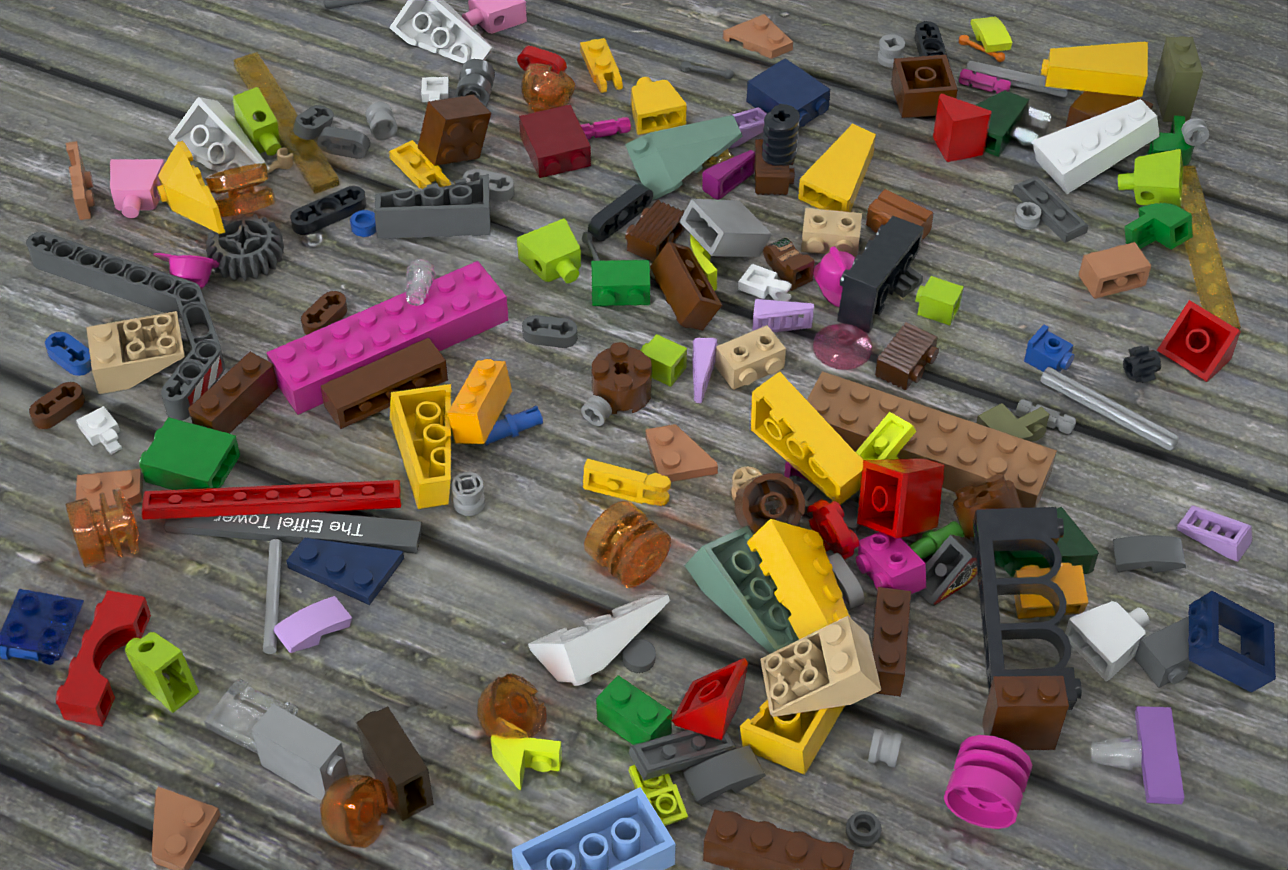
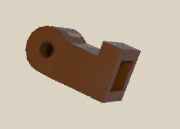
M782 238L764 247L763 255L767 264L774 272L778 273V277L781 280L792 284L791 291L813 281L814 259L808 254L803 256L795 249L793 243L788 238ZM797 272L802 275L799 279H796Z

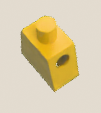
M642 77L637 81L636 86L631 88V108L637 135L686 125L687 104L668 80L652 82L651 78Z

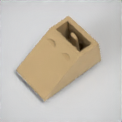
M177 311L86 327L91 367L98 394L130 389L185 357Z
M849 616L760 659L770 714L773 717L851 705L881 691L869 635Z

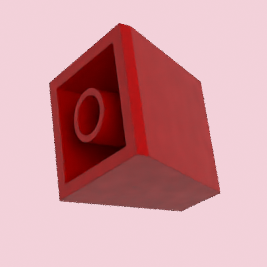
M928 459L863 460L857 524L894 538H903L938 528L945 465Z

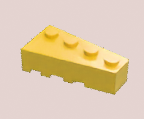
M780 371L752 391L751 431L830 499L838 502L840 505L860 490L864 459L844 441Z
M451 384L391 392L390 420L418 509L449 504L451 424L448 411L451 408Z
M770 519L747 541L752 552L758 551L762 559L759 566L764 576L771 575L778 589L774 594L778 602L790 610L792 615L788 617V620L799 639L846 616L850 617L819 532Z
M767 699L759 707L760 711L751 720L748 718L740 725L742 747L750 745L755 755L805 775L844 706L773 717L770 714Z

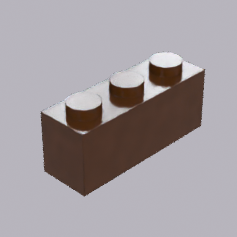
M668 241L650 268L657 284L661 287L666 297L667 303L676 315L677 322L684 328H694L703 331L722 307V304L691 248Z
M250 351L188 408L192 424L230 434L278 389L273 364Z
M882 587L877 589L871 648L881 691L875 694L901 697L906 667L911 591Z

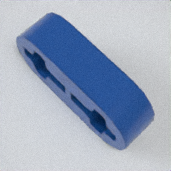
M55 332L46 338L45 347L49 357L70 374L81 376L92 370L89 349L70 334Z

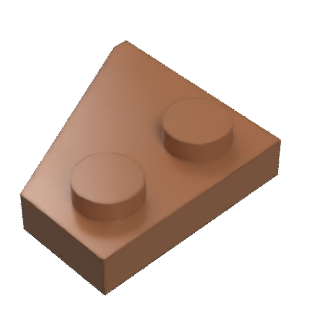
M765 14L723 31V39L730 42L732 39L743 42V48L756 51L770 59L793 50V41Z
M77 141L66 143V150L71 162L69 171L75 206L80 220L90 219V207L95 206L93 192L89 190V188H93L91 171H85Z
M676 424L646 429V440L656 473L668 476L671 482L718 474L717 462Z
M141 469L77 475L74 518L76 529L83 530L87 528L86 522L102 514L106 519L116 514L122 508H129L141 502L143 488Z
M158 786L155 792L152 859L154 863L171 870H189L220 817L219 808Z

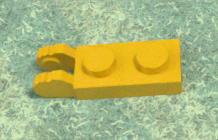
M606 39L580 42V52L591 78L596 83L600 93L607 92L606 81L612 80L616 90L622 89V77Z
M413 140L389 151L390 159L419 189L427 187V185L432 184L434 181L438 183L439 187L451 185L450 180L442 173V169L438 165L434 166L417 148L418 145Z
M587 459L585 462L583 474V488L585 490L640 504L665 506L669 502L670 494L667 491L670 489L671 481L668 476H662L659 473L647 475L643 472Z

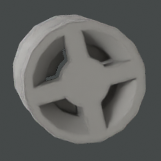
M893 34L883 36L879 41L878 62L883 66L893 67L894 58H903L904 39Z
M875 728L868 762L876 763L882 761L886 762L888 767L895 768L903 734L896 732L890 735L884 733L880 728Z

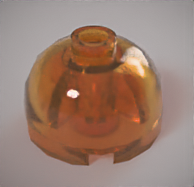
M538 63L530 64L522 78L521 93L526 103L534 112L569 104L574 94L576 84L573 79L561 70L559 75L551 72L552 66Z
M513 673L506 674L504 677L499 676L482 691L477 703V718L481 728L490 738L491 735L502 739L532 738L544 728L547 720L545 704L542 702L539 705L538 699L535 697V694L538 692L537 689L524 677Z
M346 775L330 785L320 803V816L325 832L332 839L345 846L366 848L374 843L382 832L384 825L377 826L380 821L381 813L387 814L388 799L386 789L379 779H373L367 775Z

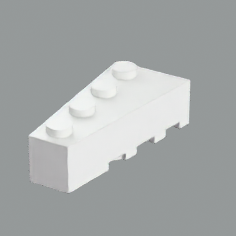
M1141 99L1033 140L1036 161L1066 194H1069L1158 138L1157 115Z

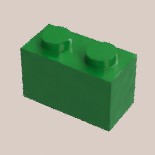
M649 260L591 261L592 306L650 305Z
M619 675L596 698L597 720L632 745L672 734V711Z

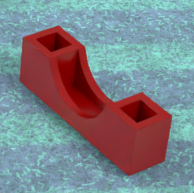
M107 590L103 601L97 604L92 625L83 634L81 649L77 657H73L70 662L69 675L64 685H61L57 690L56 704L59 706L64 720L103 727L115 696L109 680L100 674V670L104 661L112 652L127 645L133 638H142L151 617L145 597Z

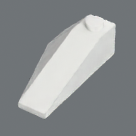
M649 595L613 609L612 617L610 614L596 618L591 617L583 620L585 627L557 630L529 643L530 651L558 682H572L573 686L585 684L592 680V674L603 670L670 601L669 596Z

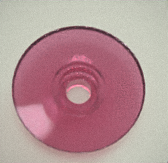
M833 324L824 327L816 334L813 341V351L823 364L834 369L849 370L860 367L868 361L872 353V342L869 336L856 326Z

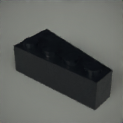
M892 216L886 225L882 224L879 227L874 240L870 239L862 255L858 254L850 270L846 269L841 276L840 286H843L837 318L838 322L866 333L871 331L874 314L880 316L885 308L884 302L887 299L888 293L893 295L901 274L905 275L919 252L924 227Z

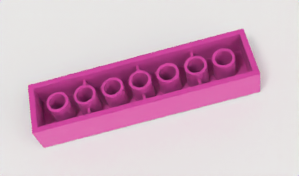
M476 261L266 352L267 359L274 366L279 389L296 414L299 415L323 404L320 386L332 379L339 378L359 367L366 366L428 337L435 347L442 351L508 321L507 296L479 261Z

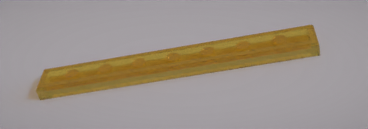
M258 52L234 59V67L248 90L255 87L260 89L277 119L279 139L284 147L288 149V153H293V161L313 193L317 194L339 186L340 182L337 174L315 140L302 139L294 134L293 127L298 114Z
M1183 166L1182 207L1180 208L1192 214L1193 237L1185 241V246L1202 308L1240 330V322L1196 167Z

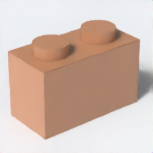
M1133 242L1083 255L1079 277L1092 297L1096 299L1146 286L1151 264L1137 244Z

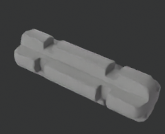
M1021 399L1016 408V415L1022 417L1042 405L1037 404L1035 407L1033 402ZM1042 406L1050 414L1047 427L1051 429L1058 427V431L1065 434L1072 433L1076 424L1074 417L1064 414V417L1060 416L1061 412Z

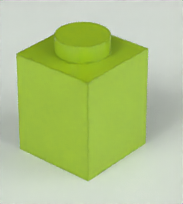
M930 276L926 285H921L918 289L915 302L919 303L917 315L950 326L960 308L964 286Z
M658 334L649 343H645L640 350L651 359L652 378L670 387L687 368V348Z

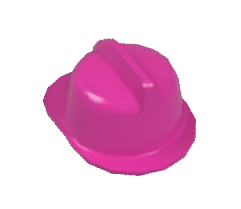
M834 246L821 259V262L815 266L813 275L827 301L839 307L843 286H840V279L846 269L850 270L855 257L850 253L838 251Z
M153 254L155 257L169 262L171 275L194 282L201 289L208 283L212 269L219 267V263L216 260L202 256Z

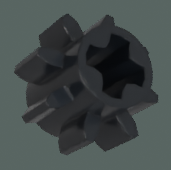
M1142 345L1128 349L1130 356L1125 357L1123 360V368L1127 377L1130 379L1135 378L1136 383H1146L1155 380L1154 372L1161 369V359L1155 350H1149V346L1142 347Z

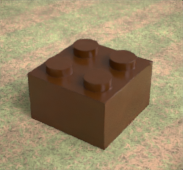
M947 55L894 58L891 85L901 118L934 116L937 112L938 99L941 93L953 98L957 97L958 89Z
M475 95L428 101L417 148L434 166L479 159L491 112Z

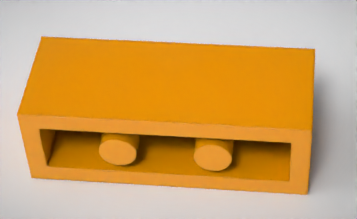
M484 359L475 363L448 411L455 443L485 444L512 393L506 361Z

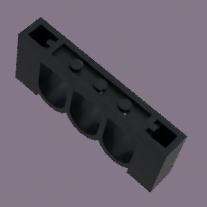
M1056 507L978 509L973 518V532L988 696L993 676H1064L1069 704L1068 710H1072L1077 699H1081L1082 687L1080 678H1075L1074 667H1066L1071 658L1072 647L1068 636L1058 625L1066 612L1067 601L1064 592L1053 582L1061 567L1062 556L1057 543L1059 538L1064 536L1063 519L1057 518ZM994 551H1036L1046 558L1049 563L1050 572L1039 577L996 578ZM998 595H1041L1053 605L1055 615L1049 621L1000 624ZM1002 640H1046L1057 649L1060 657L1059 663L1049 668L1005 669Z

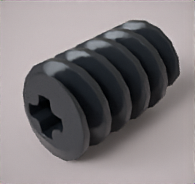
M779 104L764 117L762 158L766 163L774 166L788 165L796 159L800 114L790 105Z

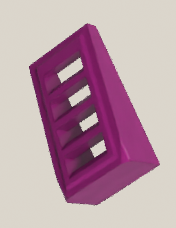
M749 150L703 171L702 190L716 200L724 197L754 174L755 152Z

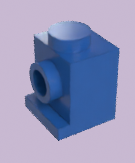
M1043 325L1028 341L1024 362L1042 372L1047 367H1051L1059 372L1062 369L1067 370L1075 357L1072 354L1074 345L1049 332V327Z

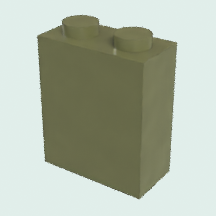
M1166 37L1154 83V90L1163 122H1172L1174 115L1185 116V122L1191 118L1203 75L1193 37Z

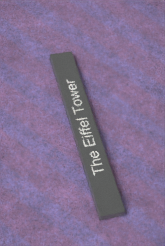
M317 512L165 519L164 523L165 532L263 541L278 539L282 542L299 544L304 538L399 550L406 553L418 552L423 529L422 521Z

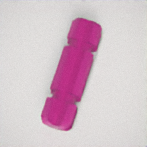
M962 69L959 75V83L966 86L973 84V88L991 93L994 90L996 94L1004 90L1008 92L1010 90L1011 82L1008 80L1000 79L998 81L997 77L979 72L973 74V71L968 69Z
M628 117L618 118L617 121L610 119L593 122L592 125L589 123L582 124L581 127L587 139H591L592 136L600 138L616 135L617 132L620 134L628 133L631 130V123Z

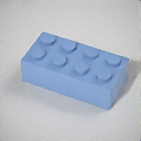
M639 787L513 848V870H665L675 865L676 844L643 790Z

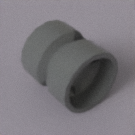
M482 59L466 61L461 68L455 91L456 97L475 95L486 106L489 102L491 88L495 79V70L492 65Z

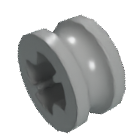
M1190 119L1181 128L1184 140L1188 145L1197 146L1209 138V130L1203 119Z
M1031 202L1019 204L1014 218L1016 225L1026 230L1035 229L1040 223L1041 209L1038 205Z
M593 395L582 406L581 413L589 423L601 426L606 421V418L612 414V409L606 400Z

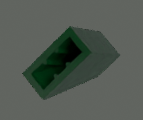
M1004 90L976 104V106L992 111L985 152L997 157L1001 155L1026 120L1029 99Z
M1062 506L1057 508V518H1062L1064 524V536L1059 538L1057 543L1062 556L1061 563H1071L1072 566L1082 565L1083 574L1093 572L1099 552ZM994 551L995 562L998 566L1003 567L1010 577H1014L1016 570L1029 565L1039 566V569L1050 568L1046 558L1036 551Z

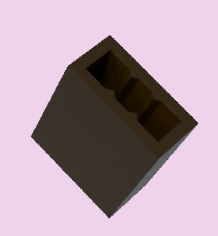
M387 706L379 711H372L357 721L363 758L401 820L404 821L434 805L428 768L389 707Z

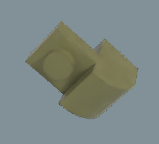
M1001 403L978 415L976 423L1032 442L1041 439L1046 433L1050 414L1041 406L1017 419Z

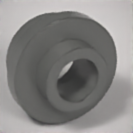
M859 811L853 814L846 823V835L855 845L862 847L871 846L881 836V824L871 812ZM866 828L869 833H861L857 829Z

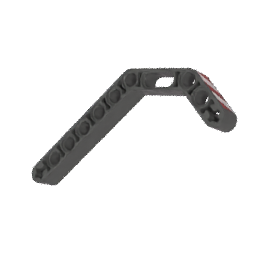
M36 232L30 235L26 240V245L35 268L163 313L177 311L191 351L161 389V396L168 417L177 420L189 418L188 408L208 391L225 371L221 346L199 285L47 232ZM196 323H203L207 326L209 332L205 336L197 337L192 334L190 328Z

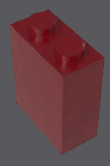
M571 104L519 116L520 137L539 178L591 166V146Z

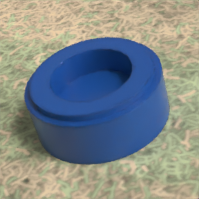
M361 210L351 216V230L355 235L368 237L377 232L374 212Z

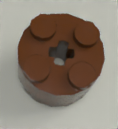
M624 342L613 343L610 348L596 356L592 362L591 369L593 395L606 400L611 406L612 414H617V411L632 410V413H636L644 408L651 399V359L642 351L628 347Z
M766 473L747 480L736 492L734 500L735 515L739 524L742 527L748 526L753 535L770 519L797 526L805 512V498L800 487L790 478L780 473ZM767 498L768 502L773 501L774 508L770 509V514L769 510H765L764 506Z
M1003 474L988 478L985 481L986 484L975 488L973 485L965 486L955 492L957 499L954 500L952 506L965 538H968L971 542L974 541L973 518L976 510L1023 508L1014 483L1010 480H1005Z

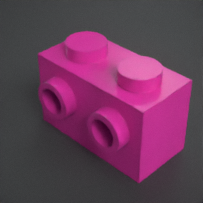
M878 532L859 540L860 546L858 547L856 564L861 573H866L871 578L877 589L882 587L907 590L913 594L926 588V563L901 538H894Z

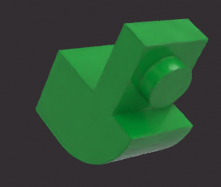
M1174 115L1170 132H1159V137L1149 144L1148 155L1181 149L1183 168L1190 163L1195 146L1188 145L1184 140L1181 128L1185 123V116Z
M1154 203L1139 208V218L1125 225L1126 244L1135 242L1139 249L1156 240L1172 250L1193 237L1192 214L1176 205L1168 203Z

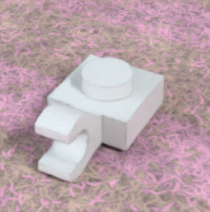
M448 77L422 78V102L448 99Z
M751 264L738 281V290L765 299L770 294L775 301L789 302L791 299V295L787 294V292L792 287V284L787 281L778 280V273Z
M104 406L76 420L79 429L92 446L102 442L111 455L122 449L117 441V433L120 432L118 423Z

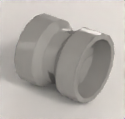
M377 102L370 105L365 115L373 137L378 140H386L393 137L398 128L389 104Z
M464 472L457 475L452 481L454 508L461 515L474 516L479 514L485 507L483 480L478 474Z

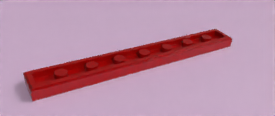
M400 480L145 491L141 512L142 519L149 520L401 508Z

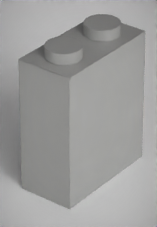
M691 199L680 220V223L711 256L760 257L772 235L739 200Z
M274 703L251 729L261 766L326 804H329L335 795H340L347 787L349 774L341 741Z

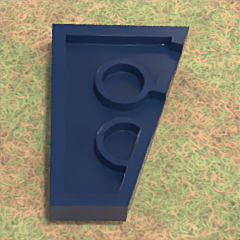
M304 538L286 562L289 569L370 605L404 560V553L399 550Z

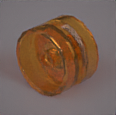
M265 163L235 167L205 177L206 184L211 193H227L214 199L221 217L250 213L276 203L271 187H254L266 182L270 178Z

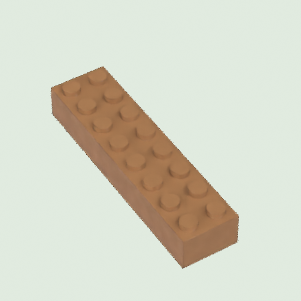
M823 371L807 399L855 452L889 412L914 426L916 433L897 454V457L899 459H928L945 465L942 488L953 492L969 485H973L974 488L986 484L985 481L988 478L1003 474L1005 480H1010L1014 483L1023 508H1035L1038 506L1052 472L1057 450Z

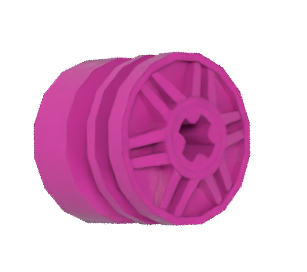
M977 735L968 737L961 743L954 771L951 773L945 791L944 801L947 807L959 818L983 828L1000 829L1011 826L1016 822L1023 798L1022 793L1025 792L1033 766L1030 757L1020 747L995 736Z

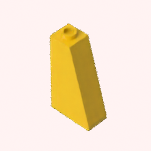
M1148 42L1051 48L1048 59H1043L1041 75L1046 76L1045 87L1142 97L1148 77Z
M852 123L800 178L798 199L818 209L851 212L873 157L876 134Z

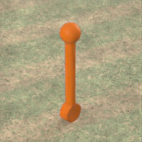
M961 35L959 37V44L969 45L986 53L984 47L969 40V36ZM1003 52L986 53L995 57L997 62L1005 60Z

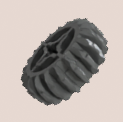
M244 213L240 218L233 216L230 221L222 219L225 233L219 234L215 231L208 233L205 246L207 258L216 260L219 263V267L213 269L215 273H221L223 278L230 276L235 281L240 277L245 282L248 277L257 279L259 274L268 275L269 269H276L277 263L282 261V254L284 253L282 234L275 226V223L269 222L266 217L259 219L256 214L252 217H247Z

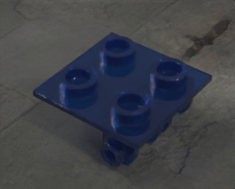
M19 589L1 629L0 646L40 653L42 656L41 661L44 664L53 665L63 655L84 600Z

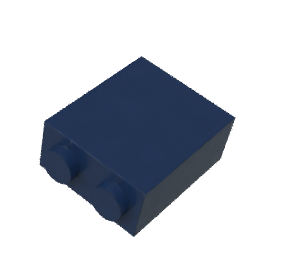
M785 58L747 81L746 102L755 108L759 107L767 114L779 104L790 105L800 114V128L829 110L831 89Z

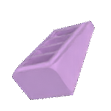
M757 107L733 114L743 137L731 145L730 148L737 147L762 133L765 125L764 117L767 113Z
M755 299L752 331L768 325L772 332L812 328L814 304ZM804 314V318H800L798 315Z
M695 338L693 340L692 365L694 401L696 403H702L713 371L717 346L716 338Z
M1193 505L1177 526V530L1237 562L1252 542L1251 525ZM1198 519L1202 522L1199 527L1194 526ZM1209 526L1213 527L1211 531L1207 530Z

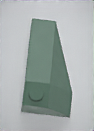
M730 115L650 132L625 144L642 184L653 191V201L678 189L683 185L682 180L692 172L698 173L703 169L702 164L712 156H719L743 137L734 116Z
M745 526L703 545L684 566L702 592L771 654L799 639L788 620L790 616L787 608L778 602L774 594L778 589L770 575L764 576L759 566L762 559L758 551L752 552L747 544L753 533L748 526Z

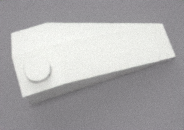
M408 0L389 27L407 43L463 64L471 59H482L485 61L494 49L444 0Z
M198 97L168 138L174 146H176L177 142L184 141L193 156V160L249 189L254 190L270 169L234 117L216 100Z

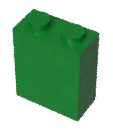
M168 417L162 428L156 431L154 440L148 450L142 453L139 466L146 483L167 489L221 488L240 457V451L236 435Z

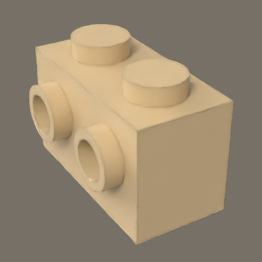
M805 208L801 252L827 254L830 248L835 246L838 251H844L856 257L859 248L862 213Z
M768 325L716 346L715 367L734 390L744 385H750L760 378L775 374L784 369L786 348Z

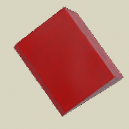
M941 93L938 99L933 139L946 162L982 156L985 152L992 111Z
M1189 300L1156 351L1208 382L1232 359L1241 331Z
M743 658L692 681L671 720L674 725L722 740L742 701L748 668L747 660Z

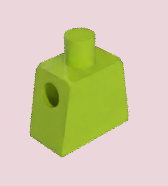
M255 87L234 95L235 119L258 153L266 152L269 156L277 154V150L281 148L278 122L260 89Z
M1181 149L1137 157L1135 159L1134 173L1118 174V189L1134 190L1135 200L1138 205L1168 203L1182 207L1183 162Z
M565 218L517 237L519 260L544 282H551L560 277L566 283H572L577 280L580 274L578 270L581 267V250Z
M155 632L148 633L142 639L133 638L127 643L125 652L137 679L169 711L174 713L199 693L183 652ZM162 673L168 674L170 676L169 680Z

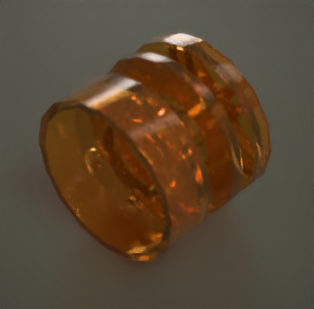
M120 487L112 490L116 502L113 505H108L104 492L99 493L100 508L96 510L93 509L87 497L65 503L75 541L85 568L105 563V547L112 545L116 555L119 558L124 557L120 544L124 541H128L132 554L140 552L137 523L131 504L123 495Z
M623 500L603 511L594 521L584 541L585 552L602 567H608V572L626 588L636 587L649 579L660 568L671 547V537L666 531L659 528L654 521H648L646 515L630 501Z

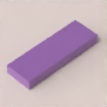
M1137 706L1135 720L1146 803L1182 804L1184 792L1171 707Z

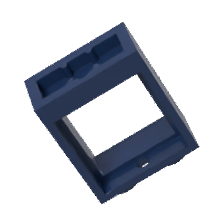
M1210 591L1189 605V661L1251 693L1276 679L1275 631L1273 622L1214 591ZM1219 625L1241 636V654L1219 643Z

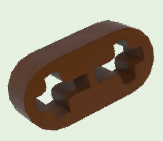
M330 291L323 294L301 316L304 334L308 335L340 321L346 315L348 309L345 295L338 291Z
M65 382L35 401L29 408V414L35 427L49 429L79 410L85 402L82 388L75 382Z

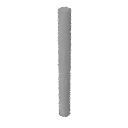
M273 539L269 542L263 652L267 654H273L277 651V635L273 630L275 625L278 624L282 541L278 539Z

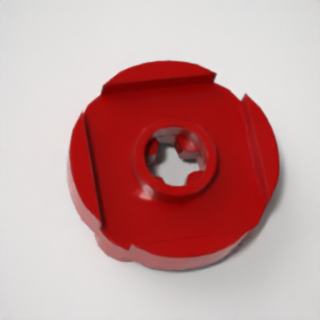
M821 499L808 506L807 513L813 511V518L808 520L811 530L819 532L825 551L832 550L834 554L839 553L844 560L852 557L854 549L859 547L860 543L857 535L851 529H848L843 520L844 511L840 504L836 501L828 503L826 500Z

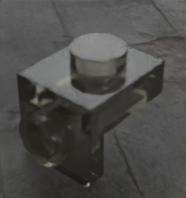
M1028 105L1025 108L1022 120L1013 125L1010 136L1018 138L1017 141L1023 145L1032 146L1033 140L1046 135L1052 113Z

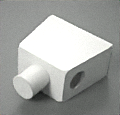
M1111 601L1071 617L1065 634L1068 636L1071 646L1107 682L1135 656L1140 640L1146 636L1143 628L1149 624L1150 620L1142 608L1138 607L1127 613L1117 602Z

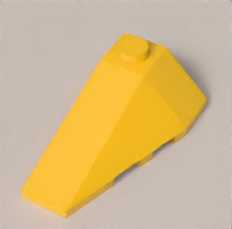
M184 141L177 142L158 174L161 185L157 186V191L161 202H167L172 211L219 234L225 233L219 208L208 186H205L199 168H195L194 165L190 164V161H194L190 150Z

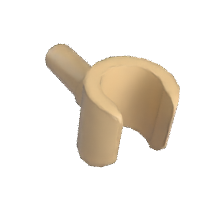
M287 148L278 149L277 160L268 166L270 169L265 176L278 168L290 169L293 165V153L288 155Z

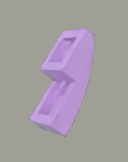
M333 596L290 615L275 625L273 631L287 650L293 653L319 645L321 635L350 627L352 617L336 596Z

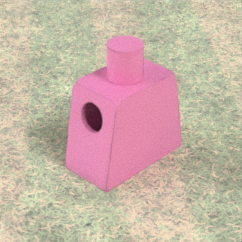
M468 0L469 11L462 14V18L472 27L479 24L485 31L491 34L527 22L525 0Z
M163 159L110 160V189L115 209L122 210V214L125 217L136 218L139 215V210L156 209L160 201L157 186L161 185L158 174L164 166Z

